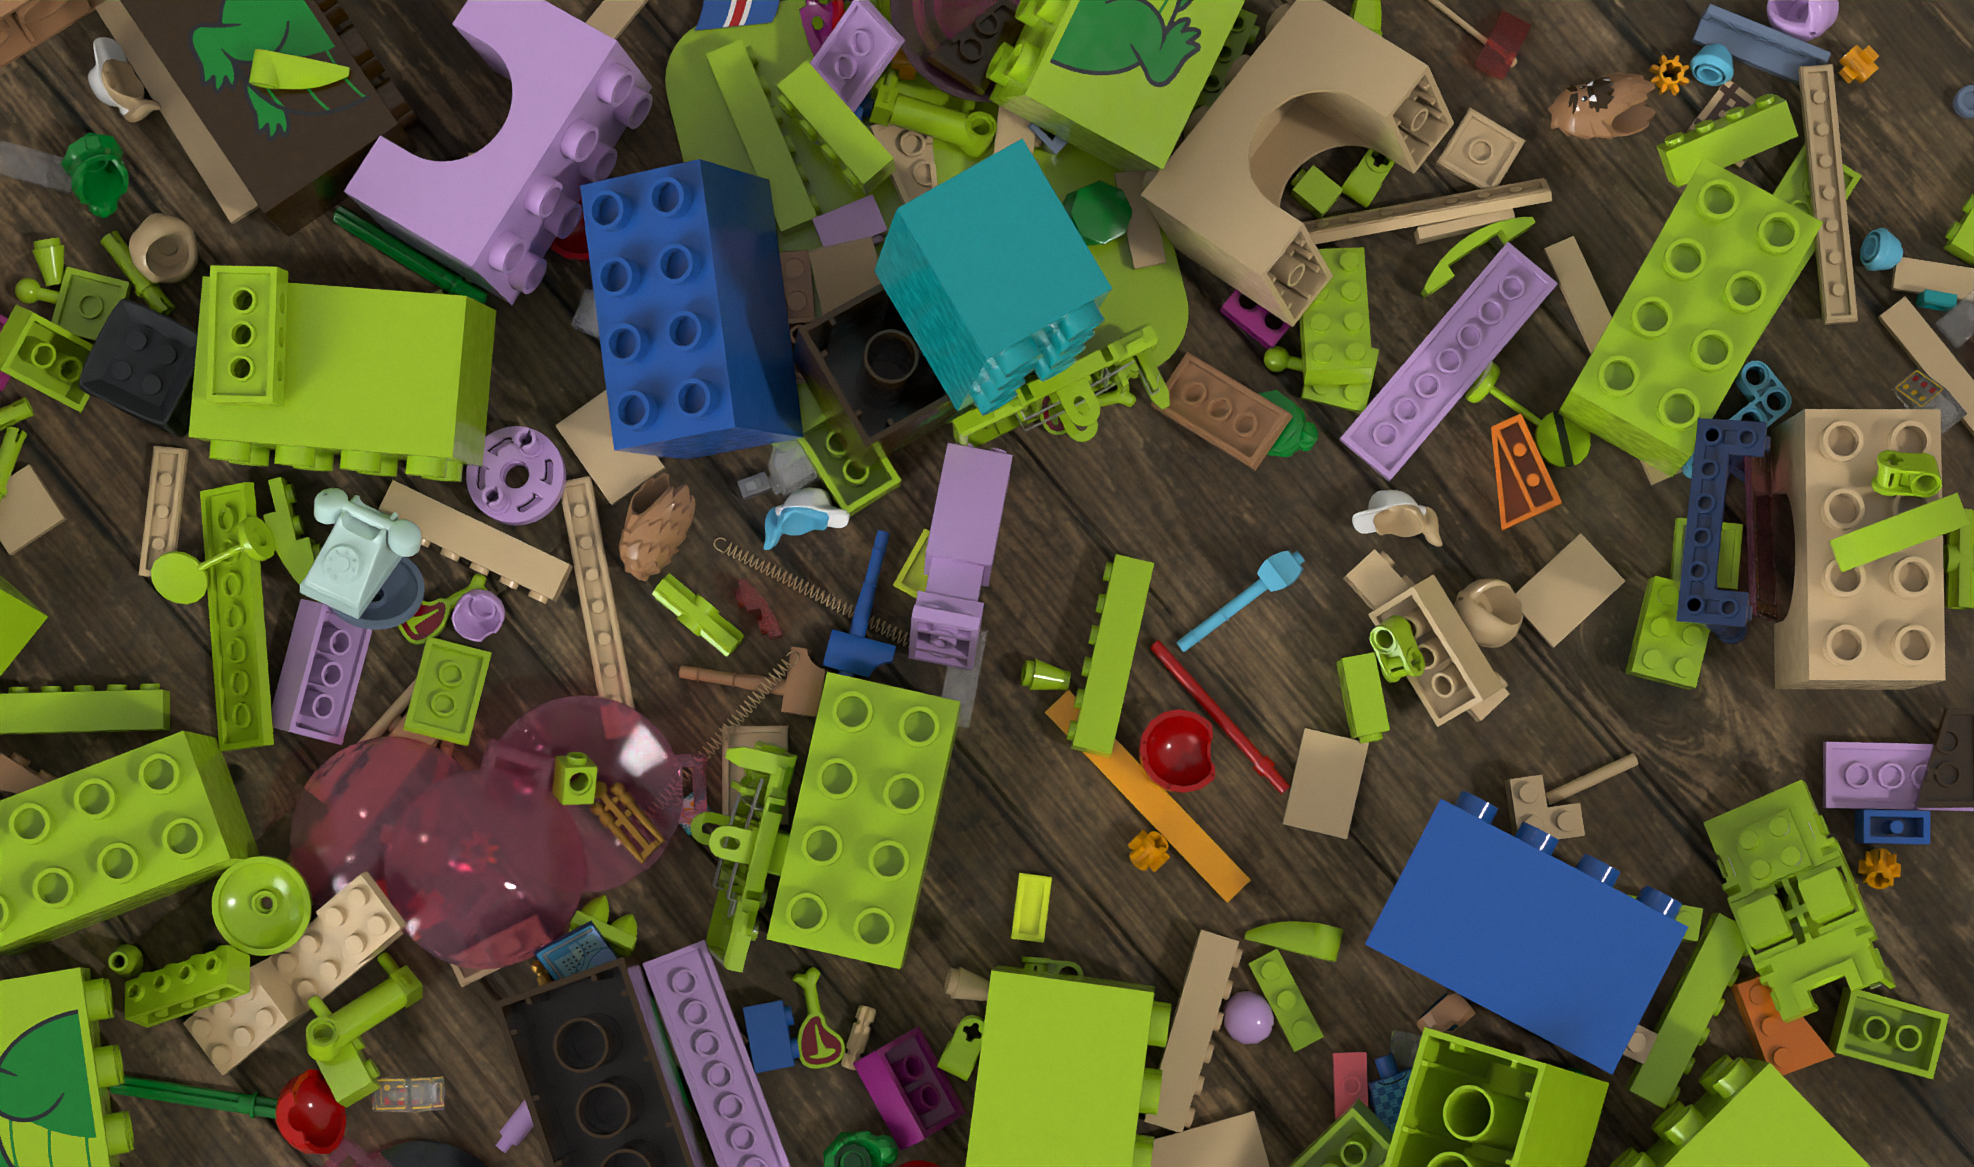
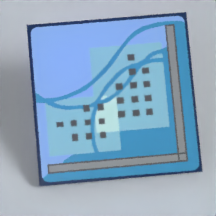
M592 920L534 951V955L554 981L619 958Z

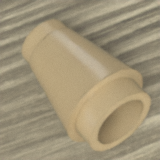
M962 967L958 969L950 968L945 980L944 993L951 995V999L987 1001L990 981Z

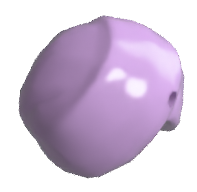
M1768 0L1767 16L1773 29L1804 42L1821 36L1835 23L1839 11L1838 0Z

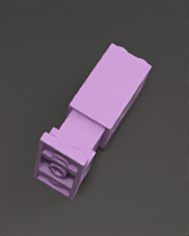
M959 442L947 444L925 555L924 575H928L926 591H918L911 618L909 659L973 670L984 603L978 602L981 586H989L1013 455L1007 454L1002 449L974 448L970 443H968V446H962Z

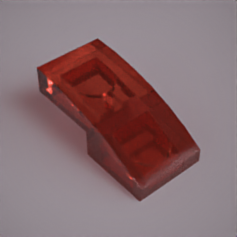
M1502 11L1474 67L1503 81L1532 25Z

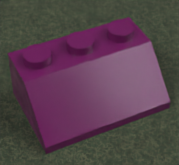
M919 1026L853 1063L901 1151L926 1139L966 1114L944 1071L937 1067L938 1060Z

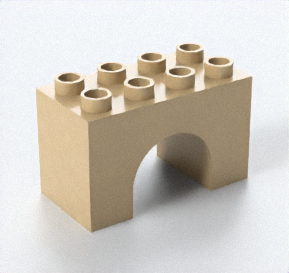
M1296 0L1292 6L1285 3L1273 12L1266 25L1265 40L1252 56L1244 54L1233 62L1225 77V90L1211 107L1204 105L1193 112L1184 128L1185 140L1168 159L1163 170H1147L1143 180L1144 191L1141 193L1142 199L1175 249L1291 327L1295 325L1333 277L1305 225L1280 208L1282 194L1294 172L1311 157L1325 150L1341 146H1361L1385 155L1414 174L1454 124L1427 64L1323 0Z
M1804 409L1771 429L1772 494H1787L1792 509L1795 532V576L1792 600L1786 618L1774 624L1775 689L1906 690L1946 680L1943 535L1842 573L1829 543V540L1942 498V487L1936 495L1927 498L1903 495L1886 496L1877 493L1871 487L1872 478L1877 475L1879 467L1877 456L1885 450L1931 454L1937 461L1942 480L1941 409Z

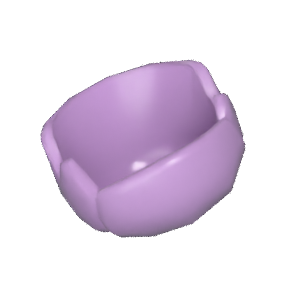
M474 589L459 598L451 619L454 629L463 638L481 642L485 637L492 633H497L504 621L505 609L502 601L491 591Z
M1252 991L1237 992L1227 1000L1222 1011L1224 1013L1223 1022L1227 1032L1232 1039L1244 1045L1258 1044L1267 1038L1272 1031L1274 1017L1267 1000Z

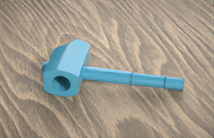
M1289 550L1279 552L1266 559L1257 572L1260 579L1222 608H1219L1218 611L1193 630L1190 629L1189 633L1176 642L1183 652L1187 651L1226 620L1229 621L1230 617L1267 589L1272 592L1292 585L1303 572L1304 568L1301 564L1305 560L1298 551L1292 553Z

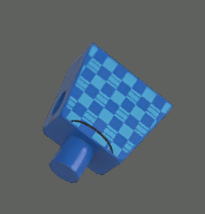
M1393 1053L1374 1059L1380 1078L1367 1083L1372 1112L1394 1133L1413 1067L1399 1070Z

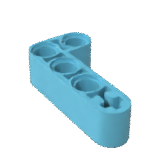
M1751 361L1741 367L1735 378V383L1750 403L1728 420L1741 421L1743 415H1749L1755 422H1767L1768 427L1790 408L1792 401L1788 390L1765 363ZM1747 370H1754L1760 376L1758 385H1752L1747 381ZM1768 395H1774L1779 399L1781 406L1778 411L1768 407ZM1694 452L1690 459L1682 466V473L1690 479L1692 478Z

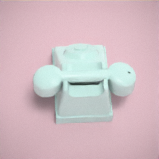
M339 488L324 489L315 498L314 517L323 524H335L307 576L301 582L300 593L359 619L402 557H410L419 552L422 538L421 531L414 522L406 519L399 520L396 512L390 516L365 505L358 495H354L351 501H348V495Z

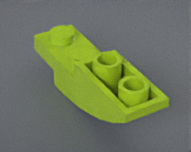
M278 477L268 480L276 512L265 514L263 517L265 524L273 535L276 552L289 573L300 585L311 569L322 546L320 543L316 544L315 540L310 537L301 539L300 535L304 534L305 531L301 516H295L292 504L297 502L294 486L292 483L288 484L284 478Z

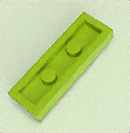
M1277 948L1248 963L1294 1052L1324 1037Z

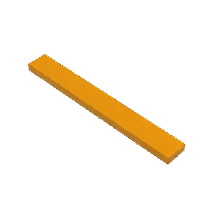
M1069 690L1045 712L1066 736L1070 721H1077L1079 708H1074L1076 697ZM1116 739L1109 758L1083 752L1226 903L1251 881L1165 790L1149 779L1142 766Z

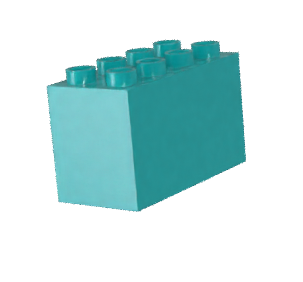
M1023 138L897 208L874 270L957 412L975 402L982 416L995 411L1018 395L1016 390L1026 383L1023 377L1033 370L1040 381L1044 382L1072 366L1077 361L1075 356L1086 348L1084 343L1095 335L1093 329L1105 321L1099 307L1112 290L1111 285Z

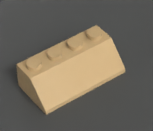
M1434 574L1368 614L1375 627L1392 615L1402 616L1410 624L1418 649L1423 655L1425 669L1421 676L1412 677L1408 675L1406 677L1437 727L1503 688L1500 680Z

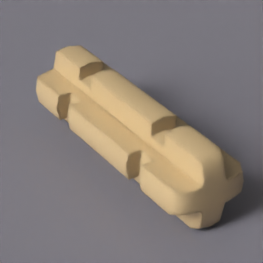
M865 1005L858 1007L855 1016L857 1022L853 1023L846 1046L848 1051L844 1053L841 1065L847 1069L856 1070L853 1063L861 1059L860 1055L865 1051L871 1031L869 1026L870 1023L874 1022L876 1015L874 1008Z

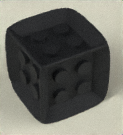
M123 298L108 316L89 353L81 373L79 388L85 393L100 398L139 420L179 438H184L189 432L198 332L153 309Z

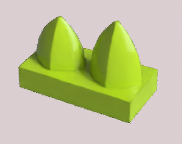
M606 895L596 897L586 904L581 911H576L571 921L570 931L592 920L618 956L626 957L632 955L637 940V923L633 914L624 915L615 920L611 925H608L609 905Z

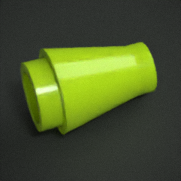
M60 238L33 242L35 250H32V253L44 278L45 286L62 284L64 278V245H61Z
M1034 658L1033 661L1025 660L1020 683L1021 686L1028 687V690L1067 691L1071 672Z
M121 945L110 955L108 964L117 975L132 977L142 969L143 955L133 945ZM120 956H123L125 959L123 967L119 964L121 961Z

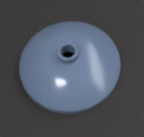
M402 557L372 601L377 602H370L359 619L332 607L330 608L339 618L359 628L371 630L393 628L408 621L419 610L424 598V580L417 566L407 557Z

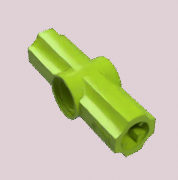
M1964 509L1970 525L1947 533V544L1943 547L1944 573H1946L1945 608L1958 610L1974 609V510Z
M670 573L662 579L652 593L656 600L678 616L676 619L698 637L702 636L727 658L745 637L740 630L720 616V612L699 594L695 595Z

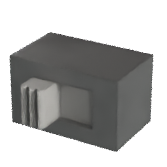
M765 471L737 481L744 500L772 490Z

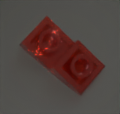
M745 579L737 580L739 588L735 589L734 592L740 609L746 607L749 614L761 610L762 615L757 617V621L762 635L769 634L772 641L784 637L773 611L760 593Z

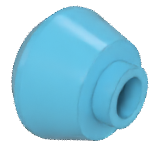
M1721 44L1704 46L1690 62V69L1694 77L1706 85H1722L1730 81L1734 74L1732 55Z
M1882 227L1871 231L1865 237L1860 250L1861 262L1869 271L1891 269L1901 261L1903 256V248L1899 239Z

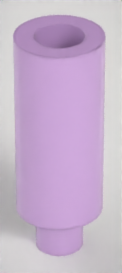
M525 1099L499 1131L502 1137L496 1146L504 1153L513 1144L518 1147L534 1127Z

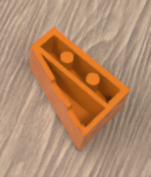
M1520 413L1492 426L1491 434L1501 529L1503 532L1562 505V501L1522 414Z
M1760 973L1738 980L1733 984L1731 990L1758 1060L1770 1062L1782 1075H1786L1835 1057L1804 1017L1789 1023H1785L1782 1020L1780 1012H1777L1770 995L1772 989L1769 988V985L1765 987L1761 984L1759 980L1761 977Z

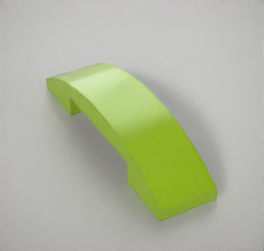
M1533 217L1511 218L1490 224L1470 234L1456 244L1440 260L1421 291L1422 297L1425 299L1451 282L1455 276L1449 268L1451 265L1497 235L1505 246L1507 242H1511L1531 229L1536 221Z
M1955 493L1829 540V543L1842 573L1970 525L1959 495Z

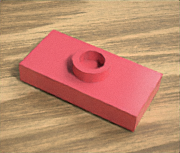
M1366 1052L1332 1053L1335 1120L1358 1098L1368 1107Z

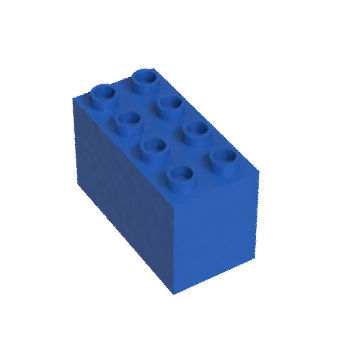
M697 159L580 185L614 451L689 460L804 438L769 179Z
M1461 790L1454 805L1440 799L1365 945L1613 1074L1688 929V926L1675 920L1683 904L1647 885L1641 888L1636 899L1614 889L1613 886L1621 872L1584 853L1575 868L1558 860L1551 855L1559 840L1526 822L1521 823L1515 837L1491 825L1498 808L1466 791Z

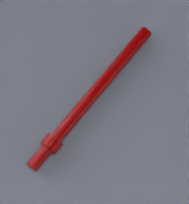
M1156 641L1149 649L1255 765L1252 768L1260 777L1264 775L1282 795L1291 786L1273 767L1275 763L1268 755L1264 757L1161 641Z

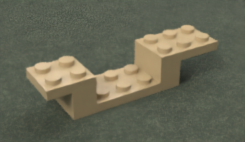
M367 871L360 874L316 911L318 917L309 923L303 936L294 945L250 967V993L198 1010L183 1023L222 1076L229 1073L272 1036L292 1026L312 1010L308 1005V1000L312 996L317 995L321 1000H324L403 934L401 930L407 926L406 922Z

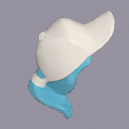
M811 487L799 489L793 492L783 505L773 507L767 513L763 548L764 550L772 549L777 545L782 534L802 535L811 530L823 531L827 527H845L849 522L850 515L849 513L847 514L846 510L832 506V500L827 491Z

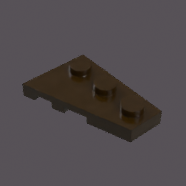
M998 0L970 25L953 36L945 45L929 55L926 61L982 96L992 81L986 78V73L994 54L1004 42L1012 46L1025 23L1015 18L1018 6L1009 0Z
M1974 708L1944 709L1914 808H1974Z

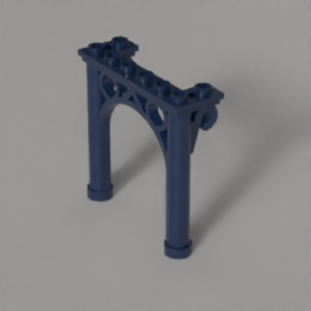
M1698 418L1676 621L1699 623L1714 632L1718 639L1724 643L1734 645L1742 642L1748 635V621H1752L1753 606L1749 605L1750 593L1718 590L1717 570L1726 485L1730 472L1740 481L1752 483L1751 457H1764V453L1770 451L1771 437L1766 436L1767 422ZM1756 473V481H1758L1763 476H1759V474Z

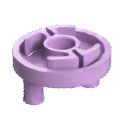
M521 426L502 428L485 437L483 467L480 468L479 488V466L467 465L466 469L467 488L474 503L486 516L505 525H526L545 517L560 501L566 484L565 464L556 446L542 433ZM502 440H504L501 444L497 445L496 447H494V448L489 452V450H490L493 446H495L496 444H498V443H500ZM547 460H552V462H551V461L547 462V478H546V480L543 482L542 480L545 479V475H546V462H545V461H547ZM516 466L525 467L529 472L526 484L520 488L507 486V472ZM535 496V499L532 502L520 508L521 512L518 511V507L525 505L526 503L531 501Z

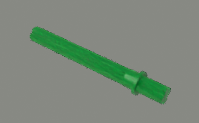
M339 206L335 211L333 221L447 291L448 295L468 296L482 304H485L488 294L467 282L465 277L458 276L349 208Z
M124 1075V1084L109 1087L112 1094L248 1114L252 1119L256 1116L276 1119L275 1109L278 1099L260 1096L259 1092H254L251 1095Z

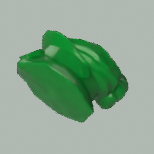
M88 133L69 145L60 165L69 178L72 179V191L80 203L87 204L89 211L93 215L105 219L117 210L118 200L127 192L129 176L123 159H121L124 150L113 136Z
M1101 180L1068 193L1065 200L1061 203L1087 246L1104 245L1126 234L1130 219L1132 218V208L1124 191Z
M1278 390L1257 393L1293 416L1267 455L1290 457L1298 450H1311L1316 441H1318V431L1314 423L1306 421L1304 411Z
M867 1130L841 1132L823 1151L824 1167H888V1164H892L897 1160L898 1145L892 1137L885 1134L876 1136Z

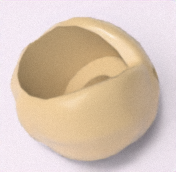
M154 213L141 223L130 238L129 251L133 264L143 276L153 283L170 284L182 281L189 277L197 265L198 248L194 231L187 223L177 217L168 216L163 213Z
M1479 579L1457 593L1454 608L1477 645L1497 648L1505 645L1516 636L1523 620L1522 604L1507 582L1500 579Z

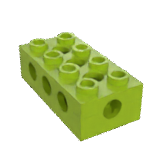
M210 265L206 402L216 405L284 406L288 271L279 267ZM252 295V304L245 310L244 302L248 296ZM250 329L251 338L244 344L243 335ZM249 362L250 372L243 378L242 368Z

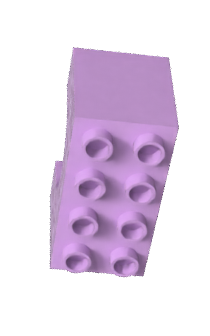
M468 0L453 22L454 27L493 71L512 81L511 108L502 129L490 143L478 152L459 160L446 162L430 161L417 157L384 137L379 136L344 192L388 233L513 305L520 292L529 294L542 281L547 268V262L543 257L556 236L560 239L568 237L579 223L582 214V206L578 203L581 199L580 185L605 180L612 172L617 160V150L614 149V146L626 127L635 129L646 119L653 101L652 95L649 93L652 86L617 40L545 0Z

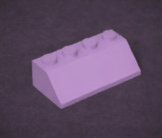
M301 599L271 708L273 728L342 745L372 630L359 628L345 622L326 604Z

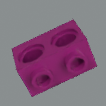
M1236 289L1224 303L1220 312L1267 350L1269 348L1273 349L1291 326L1282 321L1281 328L1277 330L1269 329L1265 324V317L1272 315V313L1259 304L1253 309L1243 308L1239 303V298L1244 294Z

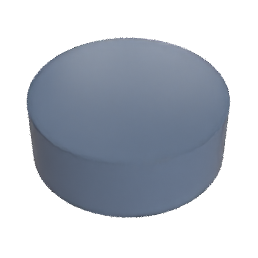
M1974 85L1964 86L1953 98L1955 112L1964 119H1974Z

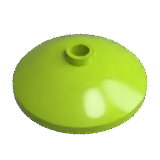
M272 856L248 857L245 861L230 866L221 875L213 891L212 914L217 929L229 944L247 954L268 956L288 949L303 936L311 920L312 897L303 876L288 862ZM267 896L272 899V907H266L263 904V897Z

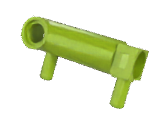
M893 69L887 70L883 85L880 84L875 98L870 122L886 127L891 124L960 145V148L970 156H983L988 152L997 131V123L990 114L980 111L974 112L975 101L963 99L961 110L956 111L898 93L899 89H895L899 73Z
M383 952L378 956L377 961L389 975L388 979L336 1012L332 1013L319 996H312L308 1000V1005L318 1018L313 1019L306 1028V1047L309 1056L320 1062L333 1059L341 1047L404 1007L408 1008L422 999L423 985L407 965L400 968L388 952ZM321 1036L330 1038L326 1042H319L316 1039Z

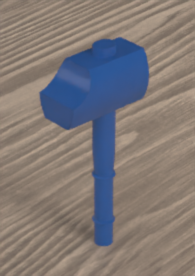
M877 531L849 634L832 629L823 666L839 670L838 674L853 678L855 675L870 678L879 666L893 663L896 646L865 638L874 604L876 587H878L877 582L885 553H887L886 548L890 533L885 531Z

